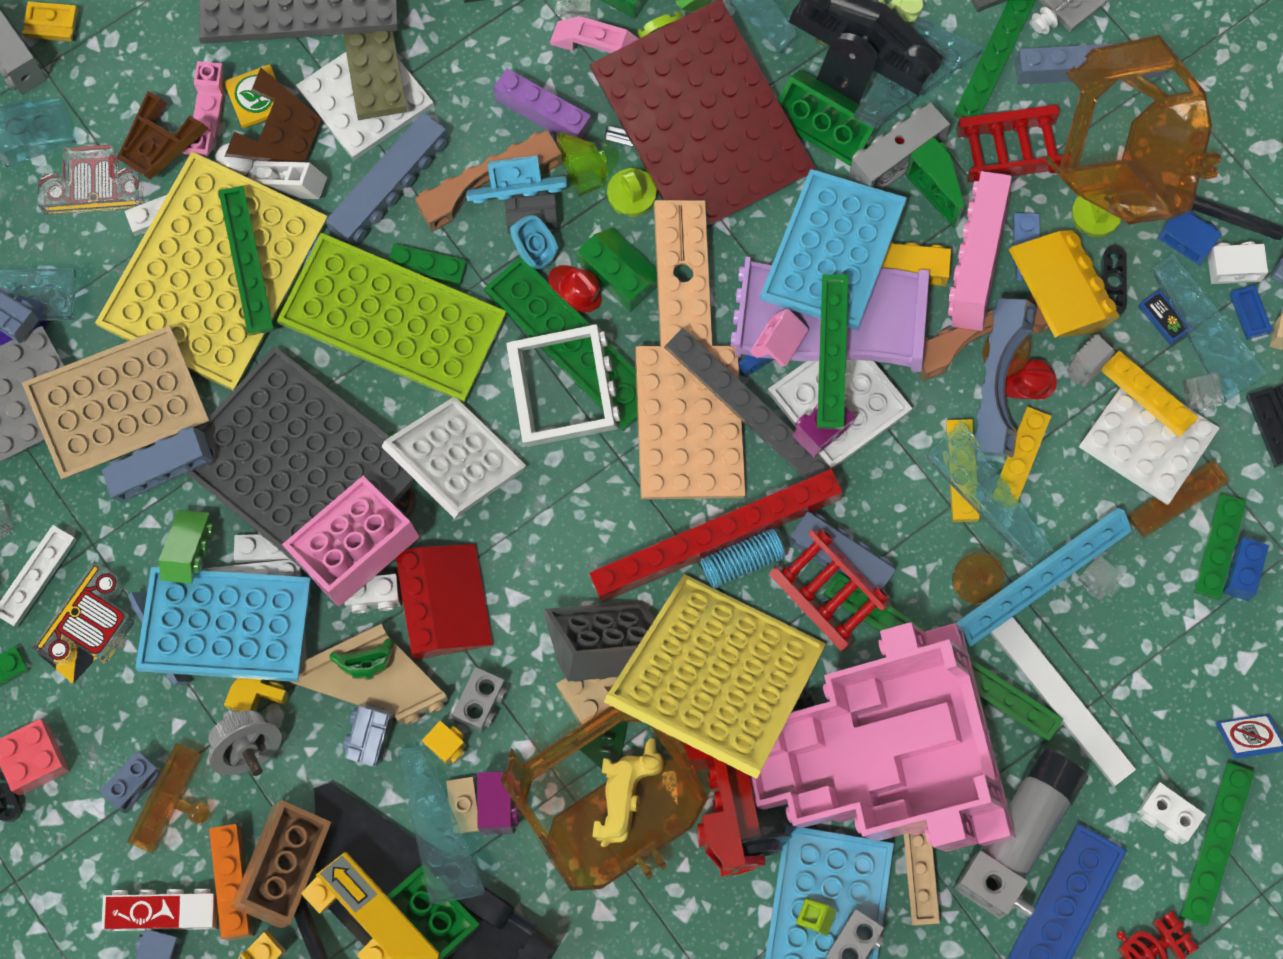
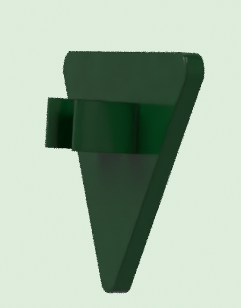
M622 720L575 736L571 739V742L602 769L604 758L610 759L612 763H616L621 759L627 722Z

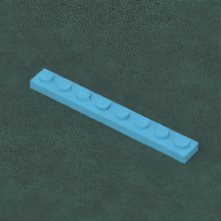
M1120 508L1115 509L956 622V624L962 627L966 645L971 647L1132 532L1125 511Z

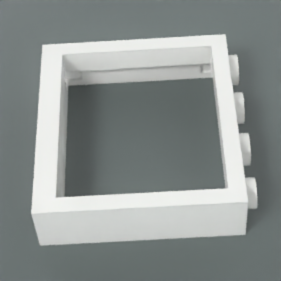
M597 324L506 343L522 442L527 447L618 429L617 421H620V412L618 406H614L613 396H616L614 381L609 380L608 374L609 371H612L610 357L605 356L604 347L608 346L605 331L601 332ZM591 337L605 419L536 432L522 351Z

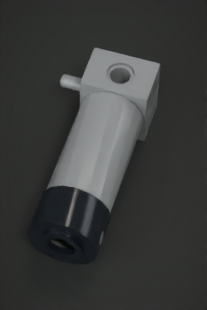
M1041 749L1037 759L1029 768L1024 781L1008 805L1016 838L983 846L972 857L953 889L998 919L1007 916L1013 907L1031 917L1035 908L1019 898L1028 883L1025 879L1067 810L1075 802L1083 785L1086 784L1089 777L1086 772L1065 756L1049 749ZM986 880L993 882L995 886L994 891L987 888Z

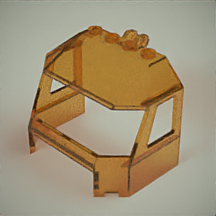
M1160 35L1092 49L1085 56L1087 60L1077 69L1072 67L1066 73L1081 92L1060 168L1049 156H1044V160L1076 195L1124 220L1129 225L1172 219L1190 212L1199 178L1206 180L1216 178L1218 168L1214 167V165H1219L1222 159L1221 155L1217 153H1206L1212 130L1206 92ZM1172 69L1190 89V92L1168 95L1140 75ZM1121 80L1155 100L1132 121L1122 160L1078 167L1096 100L1115 82Z
M604 686L607 694L612 687ZM613 706L608 707L524 764H521L511 747L508 756L510 761L507 770L503 771L500 780L570 891L602 889L636 865L639 866L645 877L650 879L653 877L652 871L644 863V860L652 855L659 868L662 870L666 868L667 865L658 851L693 828L708 800L682 742L648 724L670 753L672 759H664V768L659 774L646 776L638 781L635 795L640 797L639 809L637 812L633 811L631 829L626 840L619 843H610L608 846L602 847L601 842L593 837L594 822L599 821L604 826L608 816L605 792L606 783L553 818L548 834L526 802L532 781L621 721L642 722Z

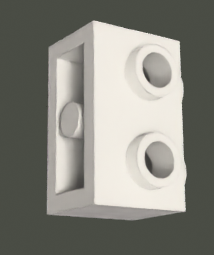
M1244 242L1240 245L1220 243L1213 246L1207 256L1211 284L1261 282L1268 273L1264 244H1255V242Z
M397 575L374 576L345 601L347 610L355 614L368 612V610L390 611L394 607H401L400 582Z
M1160 782L1152 788L1137 810L1145 824L1153 828L1157 826L1165 832L1164 836L1175 844L1188 842L1206 816L1202 811Z

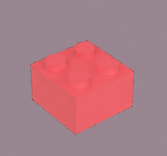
M42 719L0 738V766L11 792L19 796L70 772L49 724Z

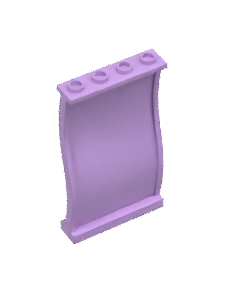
M746 257L745 266H740L739 282L743 283L742 288H737L736 303H740V308L734 311L733 325H737V332H732L731 347H735V355L741 358L742 354L754 356L750 351L772 315L787 309L760 300V294L772 265L752 262L751 257ZM881 268L858 331L847 327L846 360L885 362L908 366L911 368V371L921 372L929 270H919V273ZM790 310L808 328V332L790 361H819L821 319ZM770 354L760 357L774 359Z

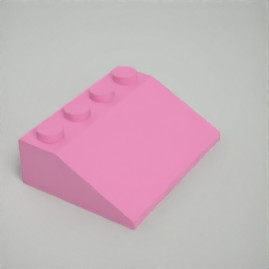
M362 476L282 545L325 594L339 607L419 538V535L412 523L377 488Z

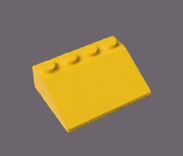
M1073 230L1058 231L1008 249L1055 338L1098 333L1120 317L1116 311L1114 301L1109 298L1104 288V282L1096 274L1091 258L1086 255L1081 246L1079 236Z

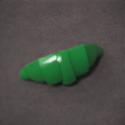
M389 638L377 648L350 655L332 652L329 658L342 671L351 675L352 679L364 678L365 680H371L374 678V675H378L386 670L394 642Z

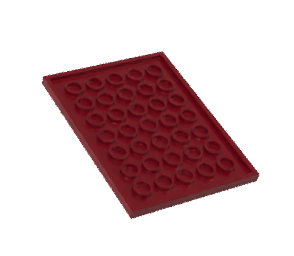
M716 0L590 64L591 71L662 200L705 201L706 228L807 177L810 169L816 170L722 0Z

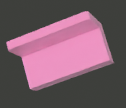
M789 309L773 314L750 352L756 358L770 354L781 366H786L808 332V328Z

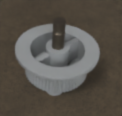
M228 711L224 714L222 721H219L209 734L208 739L212 747L209 757L210 766L216 773L222 775H237L251 771L253 776L260 775L263 772L260 765L270 759L281 744L282 735L279 728L272 723L265 722L263 716L257 711Z

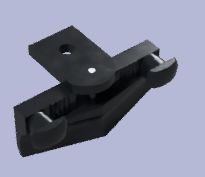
M800 0L793 9L789 19L790 24L829 45L817 80L858 104L862 102L874 71L919 95L933 73L939 69L943 59L941 54L889 6L872 0ZM840 75L844 76L848 82L842 80Z

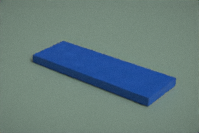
M1078 823L1034 906V913L1031 917H1028L1007 959H1072L1127 850Z

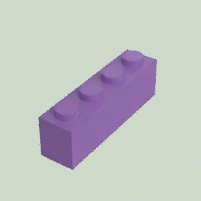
M506 68L493 87L497 102L561 138H564L563 134L584 140L592 129L590 114Z

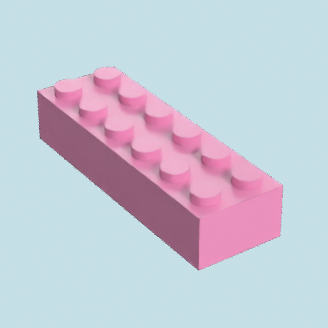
M981 171L979 181H974L972 202L970 201L968 208V222H965L964 240L959 249V264L955 268L954 287H951L949 296L948 316H952L953 327L983 331L1009 206L1012 177L1010 175Z

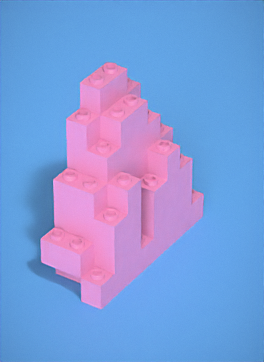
M912 622L880 631L882 639L879 640V647L882 655L886 656V658L824 675L826 683L823 684V690L826 698L830 699V702L792 712L758 778L756 779L749 775L756 807L766 810L788 804V807H786L787 818L793 826L799 828L830 820L841 823L854 819L858 833L871 840L880 841L907 833L914 836L925 833L929 844L945 852L975 844L987 846L1016 838L963 630L956 623L926 632Z

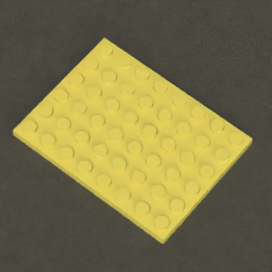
M192 151L95 324L127 341L170 325L188 370L233 391L242 380L266 333L248 336L218 190L244 186L272 322L302 269L309 250H312L317 236L322 232L328 216Z
M684 574L608 692L604 702L757 779L826 643Z

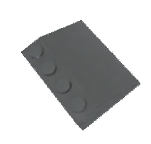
M642 601L544 609V616L558 666L568 682L619 677L655 620Z

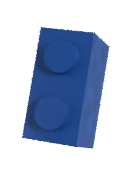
M1179 206L1157 239L1200 266L1222 233L1214 225L1205 223L1197 218L1192 211Z
M1245 537L1235 545L1223 594L1249 601L1256 595L1269 545Z

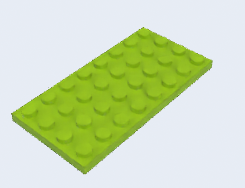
M320 233L277 322L446 396L455 397L460 402L465 403L506 317V311L324 233Z

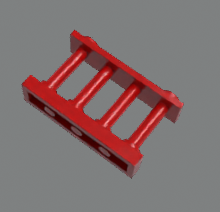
M1058 105L959 118L956 128L958 138L966 137L969 139L974 168L969 169L966 178L967 183L979 181L981 171L1013 177L1041 172L1054 174L1065 169L1069 161V154L1058 156L1052 131V125L1056 123L1059 116ZM1028 128H1042L1048 157L1033 159L1027 132ZM1014 130L1018 133L1023 161L1009 163L1003 137L1004 131ZM990 133V135H993L999 164L984 166L978 136Z
M818 528L808 533L814 542L790 567H785L784 565L777 566L769 575L840 651H843L855 642L851 637L852 631L876 607L884 611L892 604L888 601L889 596L879 587L875 588L832 543L834 541L832 536L827 531ZM823 549L833 561L808 586H803L796 579L798 577L797 574ZM841 568L851 580L826 605H821L815 599V593ZM859 587L870 599L845 624H839L833 618V612Z

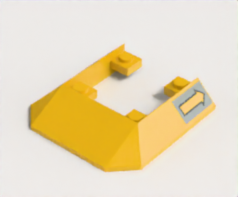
M344 852L317 873V877L301 893L319 914L323 913L338 899L373 939L357 954L360 959H440V953L347 852ZM266 931L245 952L241 953L238 959H279L286 950L269 931Z

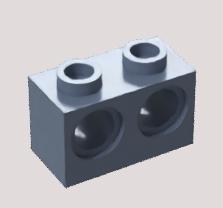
M136 751L99 792L118 810L126 814L159 779L163 772L143 754Z

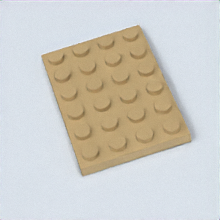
M170 325L22 382L62 480L155 444L159 439L175 436L183 428H195L209 422Z

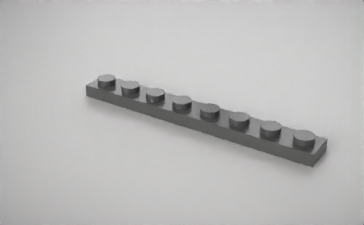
M683 327L665 345L664 348L801 477L806 480L830 470L828 464L819 454L814 458L793 437L794 431Z

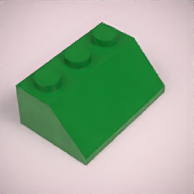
M614 228L594 234L576 251L577 263L596 275L599 283L629 312L635 309L657 288V268Z
M421 865L387 895L440 953V959H447L479 926V923L424 865Z

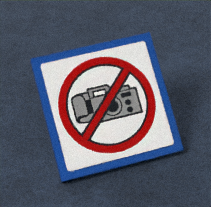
M1269 714L1216 722V726L1234 759L1283 751V739Z

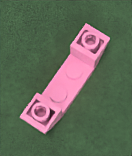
M579 16L558 21L550 45L574 51L577 43L613 53L638 40V38L626 29Z
M197 61L194 86L198 93L193 118L205 124L209 129L182 153L190 155L193 151L201 156H208L217 143L224 101L222 63Z

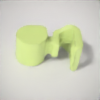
M877 0V2L886 4L884 0ZM892 0L886 5L893 11L897 10L898 16L905 22L912 23L919 19L923 1Z

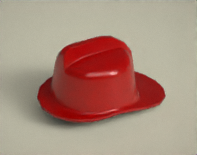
M560 265L549 272L548 281L552 289L575 310L592 312L600 306L602 298L599 291V280L591 271L586 269L578 270L568 265Z
M1038 359L1012 360L1006 377L1005 395L1015 399H1045L1056 390V374L1050 366Z

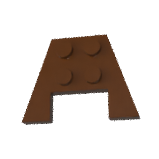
M260 68L251 92L274 101L258 142L234 132L224 157L269 162H305L322 119L264 69Z
M147 91L117 159L151 180L209 128L189 115L177 133L173 135L154 123L167 103Z

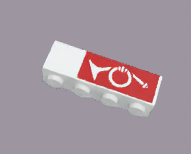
M169 889L167 894L156 895V890H139V895H129L127 890H113L112 895H103L101 929L105 931H144L145 929L152 931L217 930V896L211 894V889H194V894H183L184 890Z

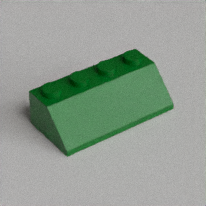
M798 70L789 77L778 100L798 136L849 166L852 165V157L857 151L862 148L866 150L884 120L882 117L802 70Z

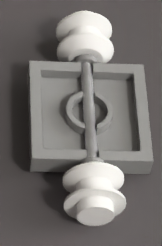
M1038 0L1044 7L1040 9V14L1034 13L1032 15V26L1038 33L1048 34L1050 27L1056 28L1059 21L1071 33L1104 7L1108 0Z

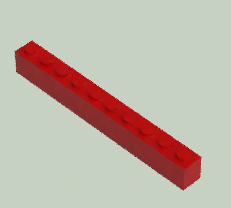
M832 469L589 572L590 578L601 603L701 561V558L710 557V554L714 555L719 550L723 551V548L727 549V547L736 545V543L740 544V541L744 542L749 537L753 538V535H761L762 532L765 533L768 529H775L805 516L807 511L812 513L842 499V490Z

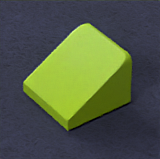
M806 898L796 924L827 936L836 916V910L829 905Z

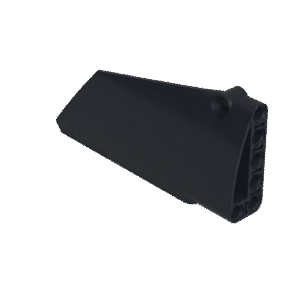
M328 783L314 788L315 815L331 822L316 859V874L344 852H347L387 896L421 865H424L479 923V926L447 959H551L561 941L515 911V907L334 784ZM338 899L328 907L364 946L373 939Z

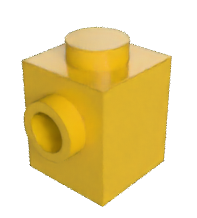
M441 721L422 740L423 744L447 766L451 762L457 763L465 754L463 749L466 745L462 741L465 736L454 726L449 729Z

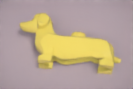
M654 738L646 742L644 753L640 757L624 756L616 763H612L610 759H603L602 773L606 774V777L609 778L605 789L608 816L604 826L601 822L595 821L593 837L601 842L602 847H606L610 843H619L626 840L631 829L633 811L637 812L639 809L640 797L635 795L638 781L646 776L657 775L664 768V758L657 752Z

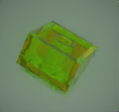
M562 132L558 133L557 144L562 153V162L578 196H583L606 186V176L608 175L606 165H608V161L604 152L598 151L595 143Z

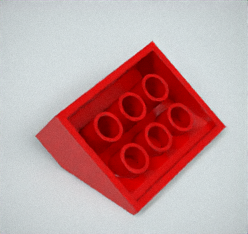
M475 544L418 547L404 550L396 557L411 654L414 660L493 646Z

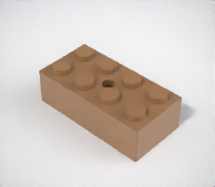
M283 800L274 804L231 907L279 928L291 925L302 897L301 893L306 887L331 822ZM278 861L281 862L282 869L280 868Z

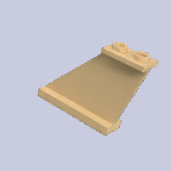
M382 624L301 662L299 682L290 681L292 685L295 684L358 706L368 703L379 708L391 710L394 712L393 717L397 719L399 724L405 723L406 726L421 719L420 715L428 711L430 714L442 710L445 707L444 704L449 702L445 693L395 643L389 663L386 665V670L378 675H374V678L371 680H365L364 678L352 679L351 675L346 674L337 664L330 660L329 655L332 652L350 655L382 645L386 639H389Z

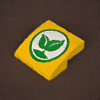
M270 64L261 67L276 80ZM260 68L224 81L242 129L267 120L274 101L251 92Z

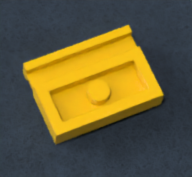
M28 1L22 35L24 38L73 42L72 35L75 31L78 15L77 6Z

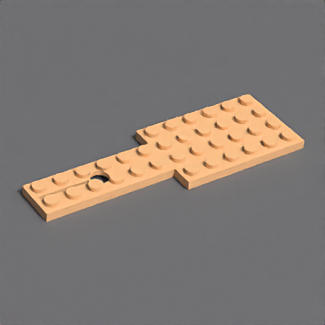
M655 200L654 221L660 346L635 347L641 499L744 498L745 480L741 419L664 348L683 327L739 379L738 357L735 355V347L712 346L705 201ZM678 265H686L692 270L693 277L688 282H680L673 274L674 268Z

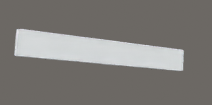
M1013 617L990 633L1049 708L1063 719L1062 724L1113 787L1136 770Z

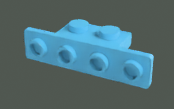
M538 155L488 162L491 186L467 190L466 197L467 201L483 203L488 201V198L498 197L500 200L512 198L515 194L522 193L523 196H533L538 194V191L543 190L554 193L562 191L564 187H567L566 176L541 179Z

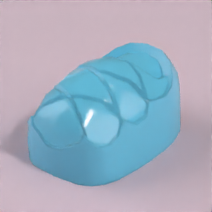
M534 215L525 216L510 227L516 249L524 262L534 269H543L553 261L559 248L554 236L540 218Z

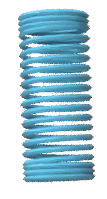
M771 528L766 530L765 533L762 532L761 535H753V538L749 537L744 542L740 541V544L736 543V545L727 547V549L723 548V551L715 552L714 555L710 554V557L701 558V564L710 585L716 589L718 586H722L723 582L727 584V580L731 582V577L733 580H736V577L740 578V575L744 577V572L748 575L749 572H753V569L757 571V567L761 569V565L765 567L766 564L769 566L770 562L774 564V560L778 562L785 559L786 554L777 532Z

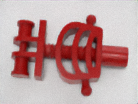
M1174 910L1162 916V919L1166 920L1170 929L1167 930L1160 919L1152 922L1162 937L1160 940H1156L1146 932L1134 933L1129 938L1125 936L1123 931H1119L1116 934L1117 938L1123 941V944L1118 947V952L1123 959H1155L1154 956L1156 957L1157 955L1159 959H1167L1164 950L1168 948L1176 959H1185L1186 956L1178 946L1180 943L1187 951V955L1200 947L1196 946L1191 939V932L1184 933L1181 927L1185 923L1178 920ZM1175 931L1180 936L1177 940H1174L1171 936ZM1137 938L1146 940L1150 945L1146 947ZM1130 945L1135 946L1140 952L1138 953Z

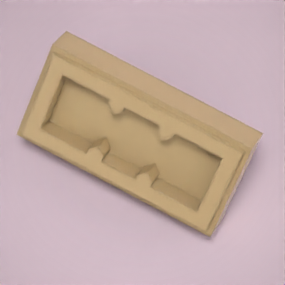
M468 777L446 781L453 835L480 832L477 828V800L474 778Z

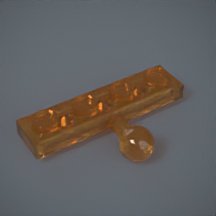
M1212 461L1187 477L1168 505L1155 498L1130 514L1128 519L1144 539L1227 485L1229 480L1217 464Z
M178 743L175 744L127 843L154 854L175 809L187 814L189 820L194 824H202L208 820L210 812L204 803L190 804L181 800L202 756L200 753Z

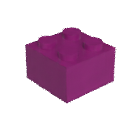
M511 772L477 773V828L481 835L514 834V827H519V811L517 806L514 807V800L519 799V786L517 779H513Z

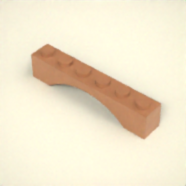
M548 130L542 133L536 132L521 144H513L505 152L488 157L484 163L465 169L461 175L455 178L444 180L440 186L421 192L415 198V201L430 231L433 232L453 222L458 210L467 199V190L480 188L490 181L488 162L538 155L540 175L562 165V153Z
M1030 295L1027 300L1036 305L1032 333L1039 334L1049 330L1050 327L1033 295ZM993 310L986 313L983 331L965 328L951 330L949 328L938 333L937 337L928 340V338H924L922 369L919 372L923 382L946 373L953 359L964 347L993 331Z

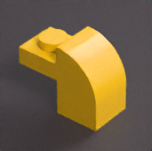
M237 678L230 687L224 706L228 710H237L238 712L243 710L256 711L261 698L286 706L289 694L284 690L283 685L269 681V684L266 685L267 680Z

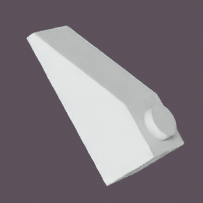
M253 161L252 169L247 178L280 194L300 199H320L327 179L311 163Z

